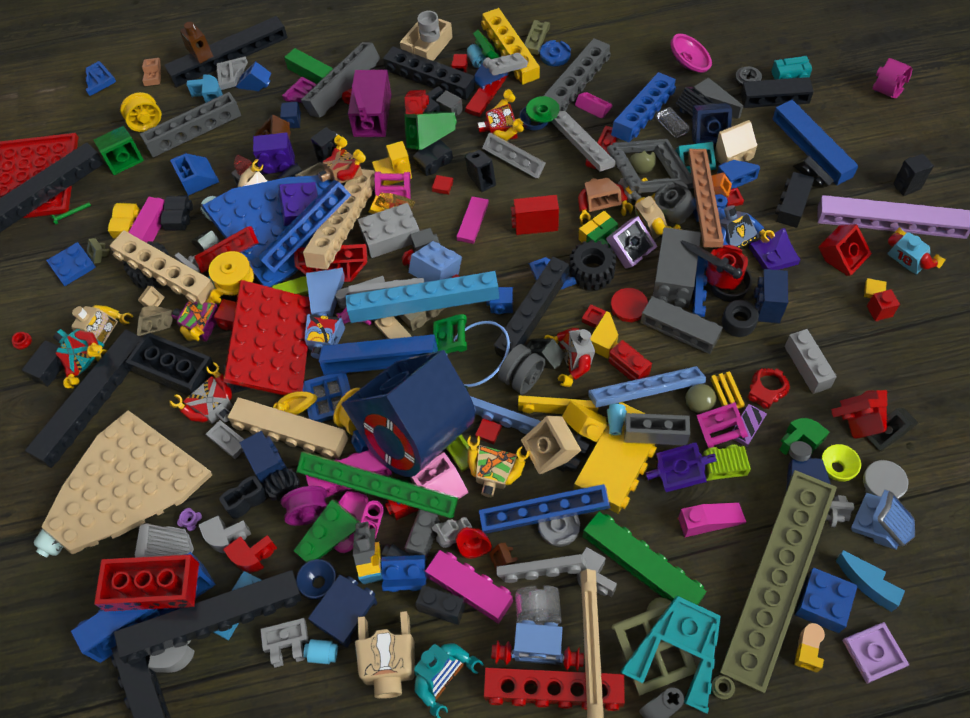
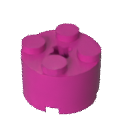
M889 58L885 66L878 69L876 73L878 78L873 85V90L889 97L897 98L905 89L902 86L905 82L908 83L911 77L912 67Z

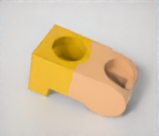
M811 623L801 631L795 657V666L818 672L823 668L824 659L818 658L820 642L825 637V632L820 625Z

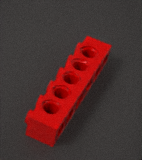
M485 668L484 699L489 701L491 705H503V702H512L513 706H526V703H535L536 707L546 708L549 707V704H558V707L563 709H571L572 705H582V709L587 710L586 673ZM601 673L602 688L607 693L602 698L603 707L607 711H618L619 707L623 708L625 704L624 674ZM509 682L515 688L511 693H505L502 691L503 684ZM528 684L536 685V693H526L524 690L525 686ZM550 685H557L561 691L558 695H551L547 689ZM573 686H580L584 693L576 697L571 693V688Z

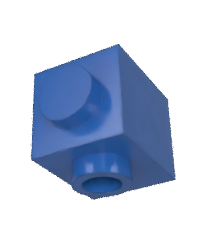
M498 287L499 299L486 301L487 306H490L491 313H513V287Z

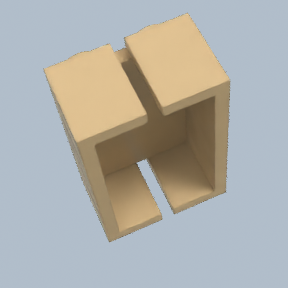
M438 19L440 37L435 42L427 43L420 38L417 22L400 41V47L402 50L434 61L453 38L451 23Z

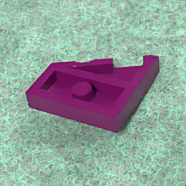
M301 77L282 95L283 100L301 102V99L317 84Z

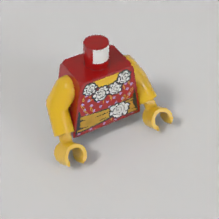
M510 89L504 92L503 96L505 99H502L493 109L485 113L486 121L477 123L479 133L488 131L508 141L509 139L518 138L517 131L522 132L524 130L523 122L520 119L515 120L511 105L508 104V102L515 101V96Z

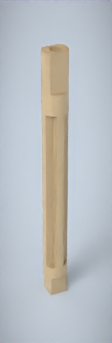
M585 569L580 573L587 718H604L596 571Z

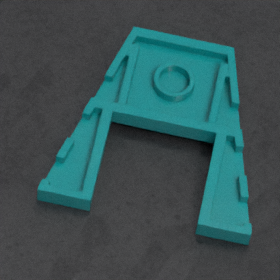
M676 596L620 672L643 683L661 640L701 658L684 703L708 714L709 694H711V676L715 663L714 653L718 640L720 615Z

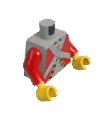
M569 328L557 333V336L546 335L544 339L553 338L557 344L560 341V348L566 354L564 359L570 375H559L558 380L563 382L560 384L561 386L570 387L573 379H578L590 370L595 349L590 339L591 333L585 329Z
M214 362L213 364L217 368L216 371L211 372L208 367L207 371L209 374L214 375L215 378L211 376L183 401L185 404L182 403L180 395H174L179 400V404H174L171 400L169 401L171 407L180 408V412L191 421L203 423L208 421L211 424L215 423L219 418L223 422L229 421V409L233 406L230 402L232 391L227 386V383L223 382L224 375L218 372L219 366Z

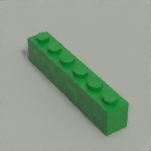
M599 511L584 529L583 538L662 598L673 601L676 596H679L698 605L707 591L704 590V586L700 582L691 580L678 566L674 567L668 563L665 556L653 552L645 541L637 540L626 527L617 525L610 515L602 514Z

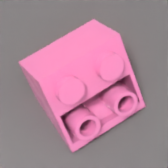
M445 452L433 459L417 475L410 477L413 484L457 496L458 499L468 493L459 473Z

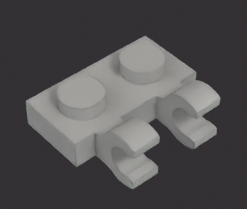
M304 618L261 629L263 651L265 653L270 652L271 664H274V668L283 666L281 649L292 646V654L296 662L305 660L302 643L309 642L306 620Z

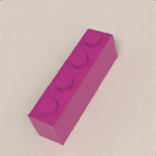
M369 449L362 453H353L342 460H335L385 476L392 475V471L384 466ZM306 475L308 486H321L325 488L327 497L352 489Z
M439 550L425 571L427 578L456 597H463L465 603L499 624L513 603L511 592L503 586L497 587L494 585L493 580L484 574L478 575L469 564H461L456 561L457 558L452 553L446 552L445 554Z

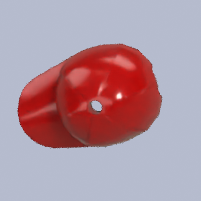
M466 527L461 529L456 536L459 552L465 558H477L487 554L492 548L489 538L480 529Z

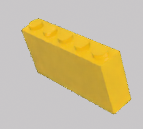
M622 402L619 403L626 407L627 413L645 414ZM608 423L575 481L574 490L605 484L611 507L609 510L618 514L621 508L625 509L630 500L627 496L630 491L634 492L639 483L637 478L639 474H644L648 466L646 461L648 457H653L657 447H655V444L625 443L624 424L621 435L609 434Z

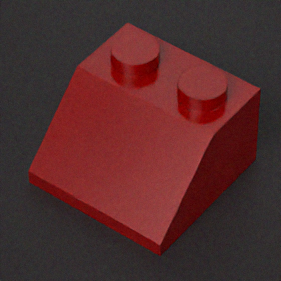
M857 224L839 225L819 246L825 261L847 276H851L872 254Z

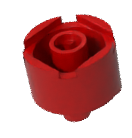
M723 245L721 248L714 249L711 254L721 260L726 257L729 260L728 264L742 270V276L734 279L733 275L726 271H716L717 266L708 262L706 268L707 281L716 287L733 290L743 280L748 265V258L743 255L740 248L733 245Z

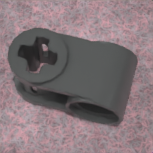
M669 688L657 698L648 702L639 710V713L643 718H670L683 705L684 696L679 689ZM669 696H675L677 698V700L675 701L676 705L674 703L669 704L667 702Z

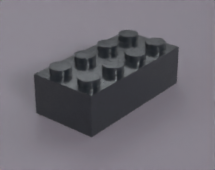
M152 333L143 336L125 361L133 373L188 396L212 376L208 373L207 367L211 372L217 369L211 357Z

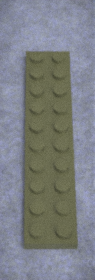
M796 470L793 472L719 674L725 675L762 694L766 692L834 498L836 486Z

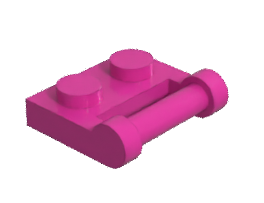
M375 172V196L377 195L392 204H410V172H404V174ZM381 180L404 181V185H381Z
M735 402L696 415L708 448L739 437H748ZM735 425L739 428L713 438L710 436L711 433Z

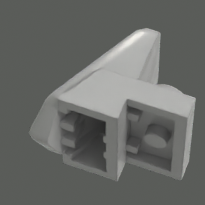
M142 524L139 528L135 558L183 555L189 552L192 553L194 550L190 536L185 529Z

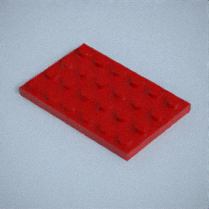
M241 280L223 382L285 396L293 392H302L308 350L305 342L307 315L311 314L309 297Z

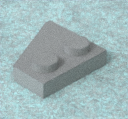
M246 56L217 63L218 83L221 90L237 85L248 63Z

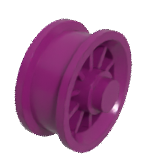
M305 486L285 494L281 499L282 506L286 508L285 522L294 526L314 523L328 505L325 501L327 497L326 489L321 486Z

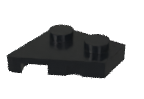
M810 156L798 160L793 165L802 174L814 177L813 182L819 187H827L834 181Z

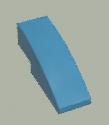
M844 550L839 554L836 562L852 583L858 585L857 588L866 596L890 612L900 605L905 590L883 580L886 574L885 571Z

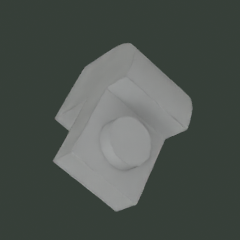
M219 516L199 524L205 541L214 550L225 553L223 549L240 536L245 540L247 536L251 535L250 529L244 520L226 528L225 523Z
M586 547L582 556L586 559L587 569L596 571L597 593L612 597L617 583L599 574L606 558ZM577 573V580L581 587V573Z
M187 644L177 648L174 646L165 649V652L162 654L151 655L148 668L155 672H177L188 665L195 651L187 646Z

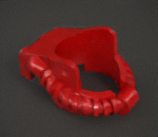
M761 368L752 377L751 391L747 398L752 402L760 404L762 408L769 410L773 402H778L779 399L789 393V381L785 375L783 376L784 372L777 368L775 370L772 368ZM774 375L779 378L782 388L778 390L766 389L762 385L760 378Z

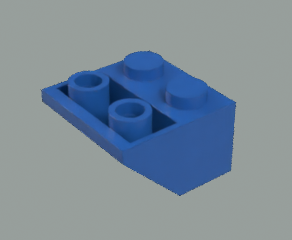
M185 153L170 160L188 196L219 182L205 157Z

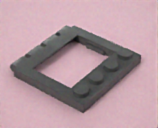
M668 139L630 141V143L616 142L607 147L609 154L615 160L616 166L631 191H637V193L657 192L666 184L668 186L674 184V181L685 183L688 189L694 188L691 174ZM654 151L671 179L641 181L625 153Z

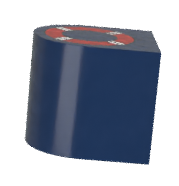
M444 350L397 360L341 404L373 455L388 469L405 477L417 475L465 432L475 419L473 401Z

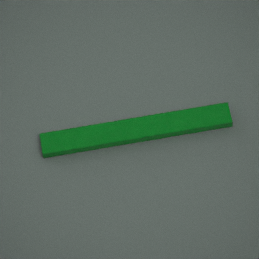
M301 452L296 471L448 518L454 517L458 501L457 496L307 452Z

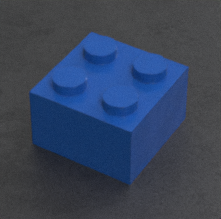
M812 568L806 576L795 615L840 633L847 626L858 585Z

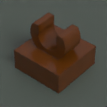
M499 543L489 553L496 572L497 567L512 565L518 560L517 557H511L510 553L514 549L513 547H507L506 543Z

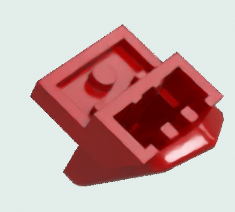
M868 390L862 395L841 400V407L831 409L833 417H842V420L848 419L852 436L855 439L883 433L887 429L888 392L887 390Z

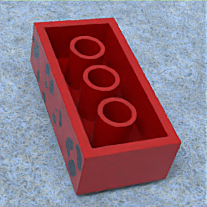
M191 554L102 559L94 604L105 612L194 607L199 562Z

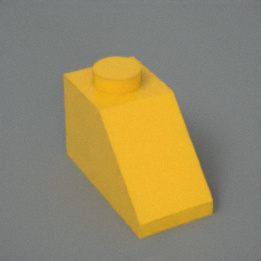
M606 311L590 339L595 353L609 359L610 351L618 344V333L610 312Z
M570 400L562 415L564 421L576 432L595 442H598L607 426L606 417Z

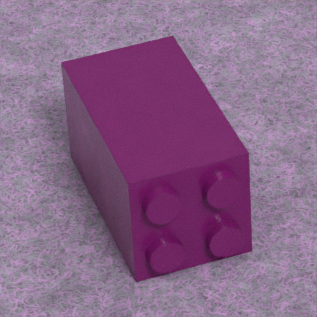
M355 70L353 84L359 85L367 120L361 121L352 89L348 116L353 136L386 137L391 102L387 70Z

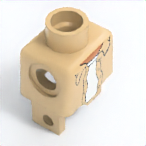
M407 611L400 612L402 635H394L388 629L377 630L369 638L368 621L365 616L358 617L359 640L355 641L358 674L366 685H374L375 698H393L402 695L401 681L412 680L415 676V641L410 632V618Z

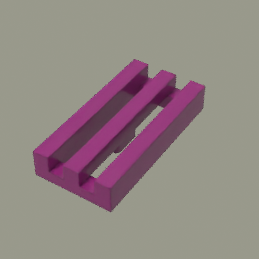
M353 84L352 89L361 121L367 120L359 85Z

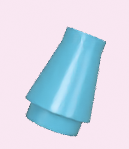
M610 404L609 409H607L609 434L621 435L627 413L626 407L622 404Z

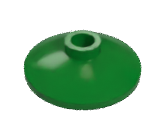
M546 96L536 97L530 100L526 106L528 117L541 123L554 120L560 110L557 101Z

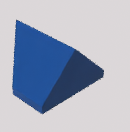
M482 62L474 75L475 83L484 89L485 85H491L492 82L500 80V78L507 76L508 72L492 75L489 69L483 66Z

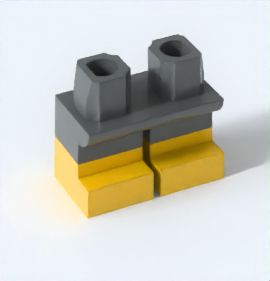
M369 522L357 523L355 526L356 532H354L353 557L358 576L380 573L381 548L379 542H375V528L370 529Z

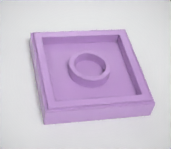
M885 622L842 640L866 684L909 666L908 661Z

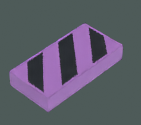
M748 404L741 416L748 437H739L733 440L748 447L767 413ZM735 425L732 431L739 429L738 426Z

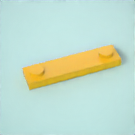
M521 395L518 399V410L524 413L563 414L570 400L598 413V407L596 408L591 400Z

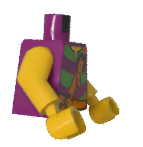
M218 289L211 291L210 296L203 305L188 301L183 310L174 309L172 317L177 320L180 332L187 341H199L200 339L207 342L217 323L214 318L218 310L216 303L221 302L220 296L223 295Z

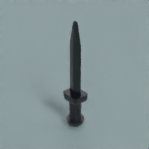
M681 241L691 252L717 266L716 271H726L733 275L734 279L742 276V270L728 264L729 260L726 257L721 260L695 244Z

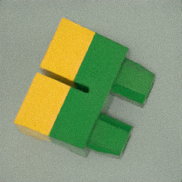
M603 211L579 228L578 239L581 242L586 241L587 243L590 240H594V242L601 241V244L604 245L606 243L608 248H610L606 238L618 229V223Z

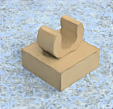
M147 286L138 301L145 307L152 305L158 307L165 297L154 287Z

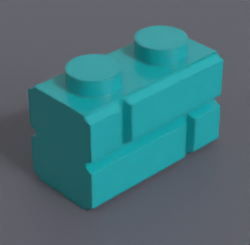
M807 56L775 60L772 67L774 80L810 77L812 72V66Z

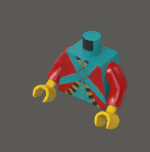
M60 329L53 336L55 340L61 343L56 351V355L60 358L65 368L66 378L63 381L64 387L73 389L74 385H78L80 382L79 378L75 376L85 371L95 357H99V352L105 344L98 341L93 332L76 329L68 335Z

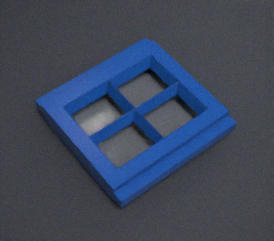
M346 373L328 374L304 381L303 392H310L317 396L315 403L307 408L309 419L317 422L333 419L337 404L351 390Z

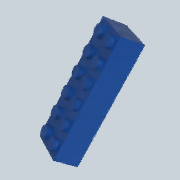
M189 552L183 555L191 554L199 562L196 599L216 584L205 566ZM182 607L107 612L100 609L90 619L80 622L71 632L81 652L101 663L113 655L111 648L117 645L115 631L173 612Z

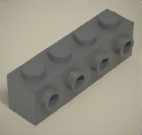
M653 296L642 312L640 322L708 354H711L723 328L715 322L705 320L697 314L689 313L681 307L673 306L663 299Z

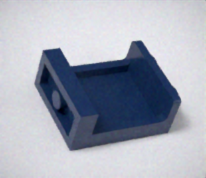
M339 575L308 619L314 626L345 647H348L352 641L350 636L358 626V617H364L371 606H376L378 602L374 597L376 594L367 587L361 589L357 586L358 582L350 576L345 578Z

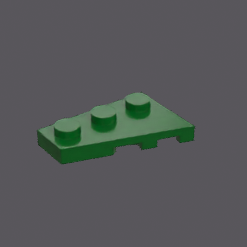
M331 500L295 548L294 552L305 562L320 559L330 552L332 548L340 542H344L350 535L356 532L355 526L361 522L337 501Z

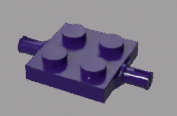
M695 442L656 453L658 469L646 471V476L648 480L660 477L665 491L670 492L707 482L705 465L717 462L715 453L702 457Z

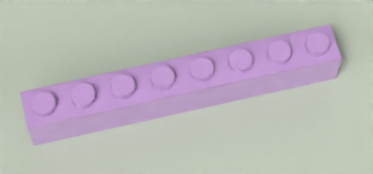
M822 195L818 204V223L838 226L857 224L859 228L896 231L900 227L906 233L967 239L970 234V210Z

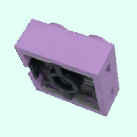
M639 216L630 219L606 238L625 269L633 267L643 259L642 256L648 255L658 247Z

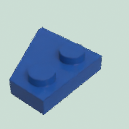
M100 61L86 68V83L88 85L86 91L89 96L116 82L112 74Z

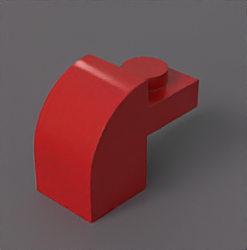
M268 535L251 548L240 536L223 550L240 570L256 572L264 568L260 561L270 557L277 547Z

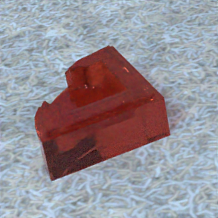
M237 155L234 160L235 169L240 176L252 166L250 160L240 155Z

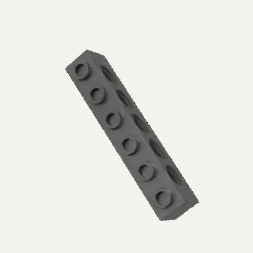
M593 38L544 96L557 101L560 108L559 111H566L568 105L576 99L577 94L584 90L585 85L593 79L594 74L600 71L602 65L609 60L611 56L610 45Z
M228 92L140 133L152 157H155L241 116L237 102L231 93Z

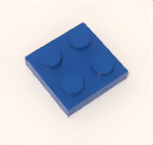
M78 242L46 260L64 286L96 268Z

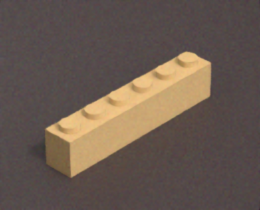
M239 397L228 415L232 427L242 431L245 429L253 435L262 430L263 434L270 436L272 441L278 442L280 440L288 446H299L310 453L315 451L329 459H332V457L339 459L348 440L346 431Z

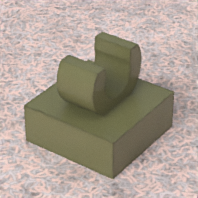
M96 238L88 239L87 254L93 263H101L102 256L106 257L109 255V249H105L106 244L98 243Z

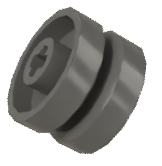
M519 344L511 350L499 369L498 379L506 385L512 384V389L518 393L526 394L539 379L545 366V359L536 353L531 354L529 348Z

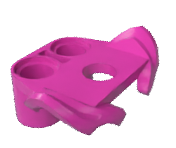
M347 491L338 503L361 523L369 522L370 529L375 528L376 539L383 515L382 504L378 501L368 502V497L365 494ZM374 509L378 512V515L371 516L368 511ZM354 533L347 540L336 545L334 549L340 553L351 551L354 544Z

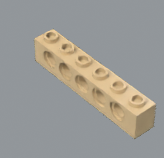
M125 230L110 245L114 252L113 256L116 259L126 261L133 269H140L149 278L151 276L156 278L158 283L163 286L168 285L175 293L179 295L182 293L192 303L197 302L203 305L210 296L211 291L215 289L211 279Z

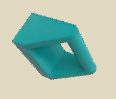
M713 142L683 145L675 150L685 165L684 155H688L689 149H707L710 170H716ZM686 166L689 173H691L690 166Z

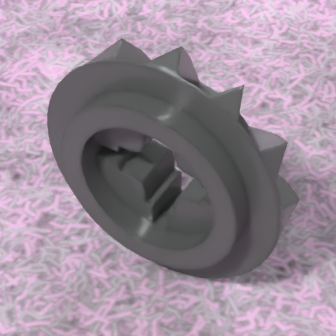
M742 67L737 70L735 80L738 81L739 85L748 81H761L762 74L754 67Z

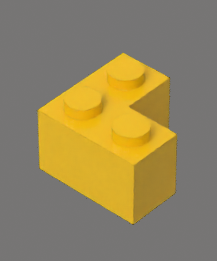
M403 141L386 145L388 158L372 162L374 172L388 174L410 172V179H412L409 157ZM381 180V185H391L402 181Z

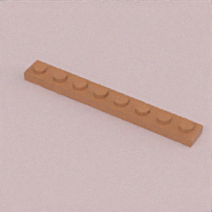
M689 149L688 157L703 247H723L724 240L707 149Z

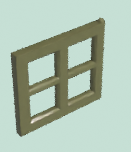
M671 602L612 625L611 628L615 630L626 663L635 651L632 652L625 630L643 624L645 632L648 634L651 630L648 621L662 616ZM661 640L654 655L661 676L643 683L633 679L638 695H643L695 674L697 668L691 653L679 648L685 666L667 672L660 651L674 645Z

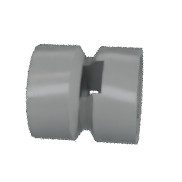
M433 11L420 13L417 20L421 40L427 43L435 42L440 37L438 15Z

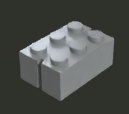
M408 203L358 219L360 230L371 258L412 245L410 234L419 231Z

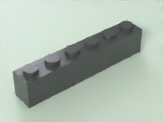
M362 42L301 99L310 116L322 117L330 107L336 104V101L342 97V93L352 87L355 70H370L376 66V63L381 58L373 43Z

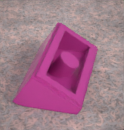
M588 92L579 94L575 103L576 107L599 118H603L613 107L611 103Z

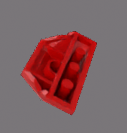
M366 244L341 245L340 251L337 252L334 261L331 262L328 269L306 267L303 254L305 248H298L294 252L295 267L305 275L310 272L343 268L344 282H352L368 262Z

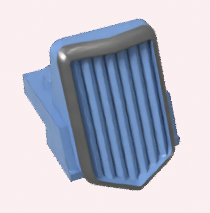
M884 490L882 497L866 493L851 529L852 532L874 538V543L897 550L898 546H905L915 538V519L911 512L906 509L891 491Z

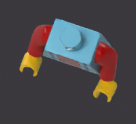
M900 227L888 239L889 245L894 246L888 252V255L915 275L922 269L941 268L946 259L938 254L931 258L929 245L921 241L920 237L910 232H904Z

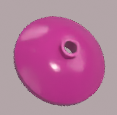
M676 34L671 39L672 52L676 60L684 68L698 73L706 72L711 68V57L704 46L697 40L686 34Z

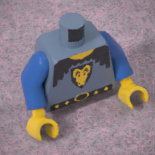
M734 205L724 208L726 217L720 220L724 240L723 245H733L741 248L759 238L758 234H761V241L764 243L770 241L766 235L771 239L775 237L773 231H765L764 227L750 214L736 212Z

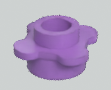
M186 508L180 514L177 524L180 527H186L188 531H193L196 528L197 522L202 519V515L200 512L195 513L191 508Z

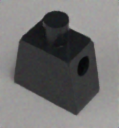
M481 150L467 153L464 157L467 172L479 190L484 192L496 186L492 159Z

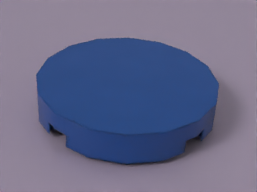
M552 40L541 46L540 59L546 65L561 66L567 63L571 57V48L563 41L556 42V40Z

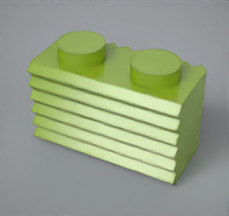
M730 445L725 449L712 447L703 452L702 457L715 453L717 462L705 465L707 481L748 476L751 470L745 446Z

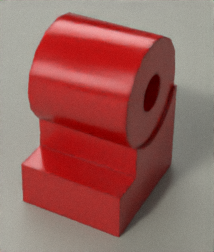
M454 54L451 67L457 70L464 69V72L467 73V54Z

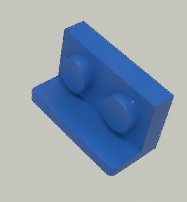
M425 555L382 557V591H418L423 585H426Z

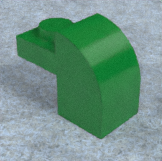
M796 419L790 423L786 431L787 434L781 439L783 444L779 450L784 455H787L791 444L801 441L810 445L813 453L825 441L830 432L812 419Z

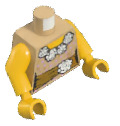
M94 305L93 307L85 306L83 308L78 306L72 312L76 317L72 324L73 331L80 329L93 332L96 339L104 344L118 322L116 318L126 325L130 322L125 321L124 316L129 318L133 316L130 313L120 314L118 310L108 306ZM101 350L99 357H95L96 360L99 362L102 358L101 354L104 355L108 350Z

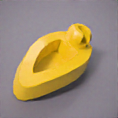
M293 392L281 398L274 404L273 408L297 415L315 403L317 396L310 392Z

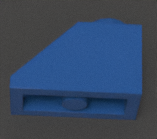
M255 61L241 75L235 87L238 89L260 91L263 87L266 88L269 85L271 72Z
M732 160L722 163L718 168L717 174L725 173L732 183L731 189L757 179L760 166Z

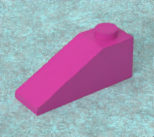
M739 503L701 504L681 509L678 517L684 537L746 523Z

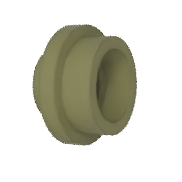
M719 675L713 679L711 690L717 698L727 700L733 696L735 685L729 677ZM719 684L726 686V692L719 690Z

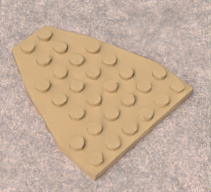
M128 410L97 435L63 484L42 525V529L67 551L74 554L86 547L98 545L100 540L107 537L115 538L142 525L145 523V519L154 514L159 516L164 513V509L174 504L176 506L182 504L212 476V473Z

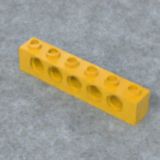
M497 8L483 13L482 28L487 31L489 39L493 40L495 48L499 49L501 56L520 53L528 61L526 68L513 71L516 79H519L522 85L539 79L540 66L501 10Z

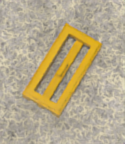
M730 371L726 372V374L721 373L718 376H711V382L722 407L728 404L718 381H721L730 404L736 400L737 408H744L745 404Z

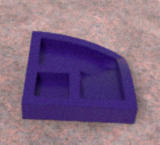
M785 228L775 232V237L772 239L768 236L767 238L770 241L767 243L762 242L760 239L751 242L749 245L750 251L763 269L780 270L798 265L800 262V258L791 245Z

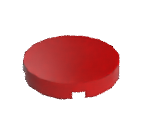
M635 288L620 289L612 297L611 310L621 321L635 322L641 319L648 300L641 291Z

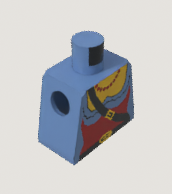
M307 315L305 342L308 349L312 350L311 356L313 358H320L322 346L339 343L345 330L342 318Z

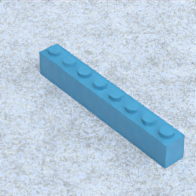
M492 271L345 296L350 322L355 323L499 299V289L496 272Z

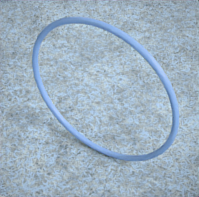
M481 321L465 328L466 331L480 324L496 325L504 332L507 340L506 353L498 368L484 380L473 384H464L465 387L477 386L488 381L499 371L507 357L510 340L507 331L500 324L492 321Z

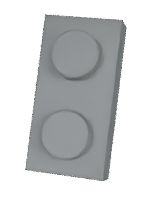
M221 420L206 433L209 439L234 459L243 452L239 442L244 439Z

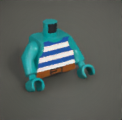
M455 643L443 644L441 647L433 644L429 650L422 654L421 660L414 668L416 675L414 690L426 706H430V714L436 718H441L438 715L440 709L446 713L448 709L445 705L435 702V700L438 699L464 666L463 663L466 662V667L475 674L478 672L473 669L474 665L480 663L483 666L482 661L475 656L469 657V653Z

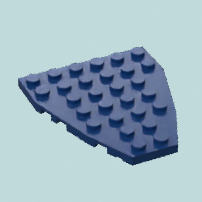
M318 175L287 177L237 187L203 204L202 208L225 239L246 227L252 226L259 243L242 252V254L247 257L254 277L260 285L272 288L273 285L279 284L299 270L295 267L294 253L275 273L258 258L287 227L283 225L278 195L279 185L316 182L317 194L319 195L331 183L330 179L321 182ZM315 232L299 248H306Z

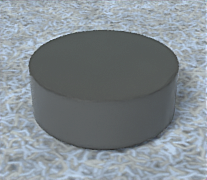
M801 441L792 443L789 450L790 456L797 461L809 460L812 453L810 445Z

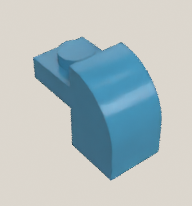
M205 74L203 79L187 81V87L191 96H203L206 103L223 95L219 83L214 76Z

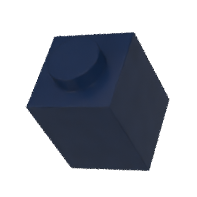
M298 102L281 103L280 118L289 122L290 128H300L301 112Z

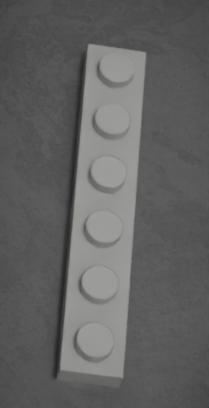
M559 111L558 116L551 122L599 171L615 167V160L566 111Z

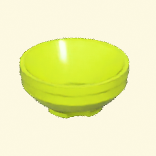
M832 445L824 451L821 457L828 477L836 481H849L861 469L859 455L846 445ZM832 463H840L843 466V471L836 472L832 468Z

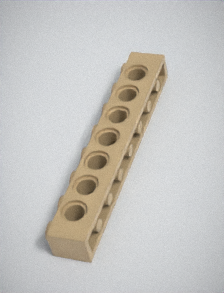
M361 169L362 176L346 182L344 188L351 196L316 230L303 251L306 267L328 269L331 262L334 261L335 255L340 251L343 241L347 239L350 229L353 228L354 222L359 218L361 210L365 207L368 198L371 197L372 191L375 188L374 170Z

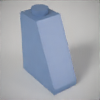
M343 268L306 273L311 314L332 317L338 301L335 295L338 290L342 289L345 280Z

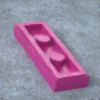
M471 197L457 234V241L474 244L489 204L488 199Z

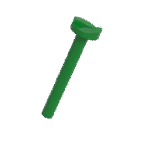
M88 202L56 217L53 214L51 218L55 220L53 221L55 224H59L58 220L91 205Z

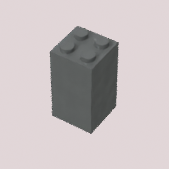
M664 227L653 297L663 299L673 306L689 308L694 289L698 255L686 248L681 241L699 246L701 232Z

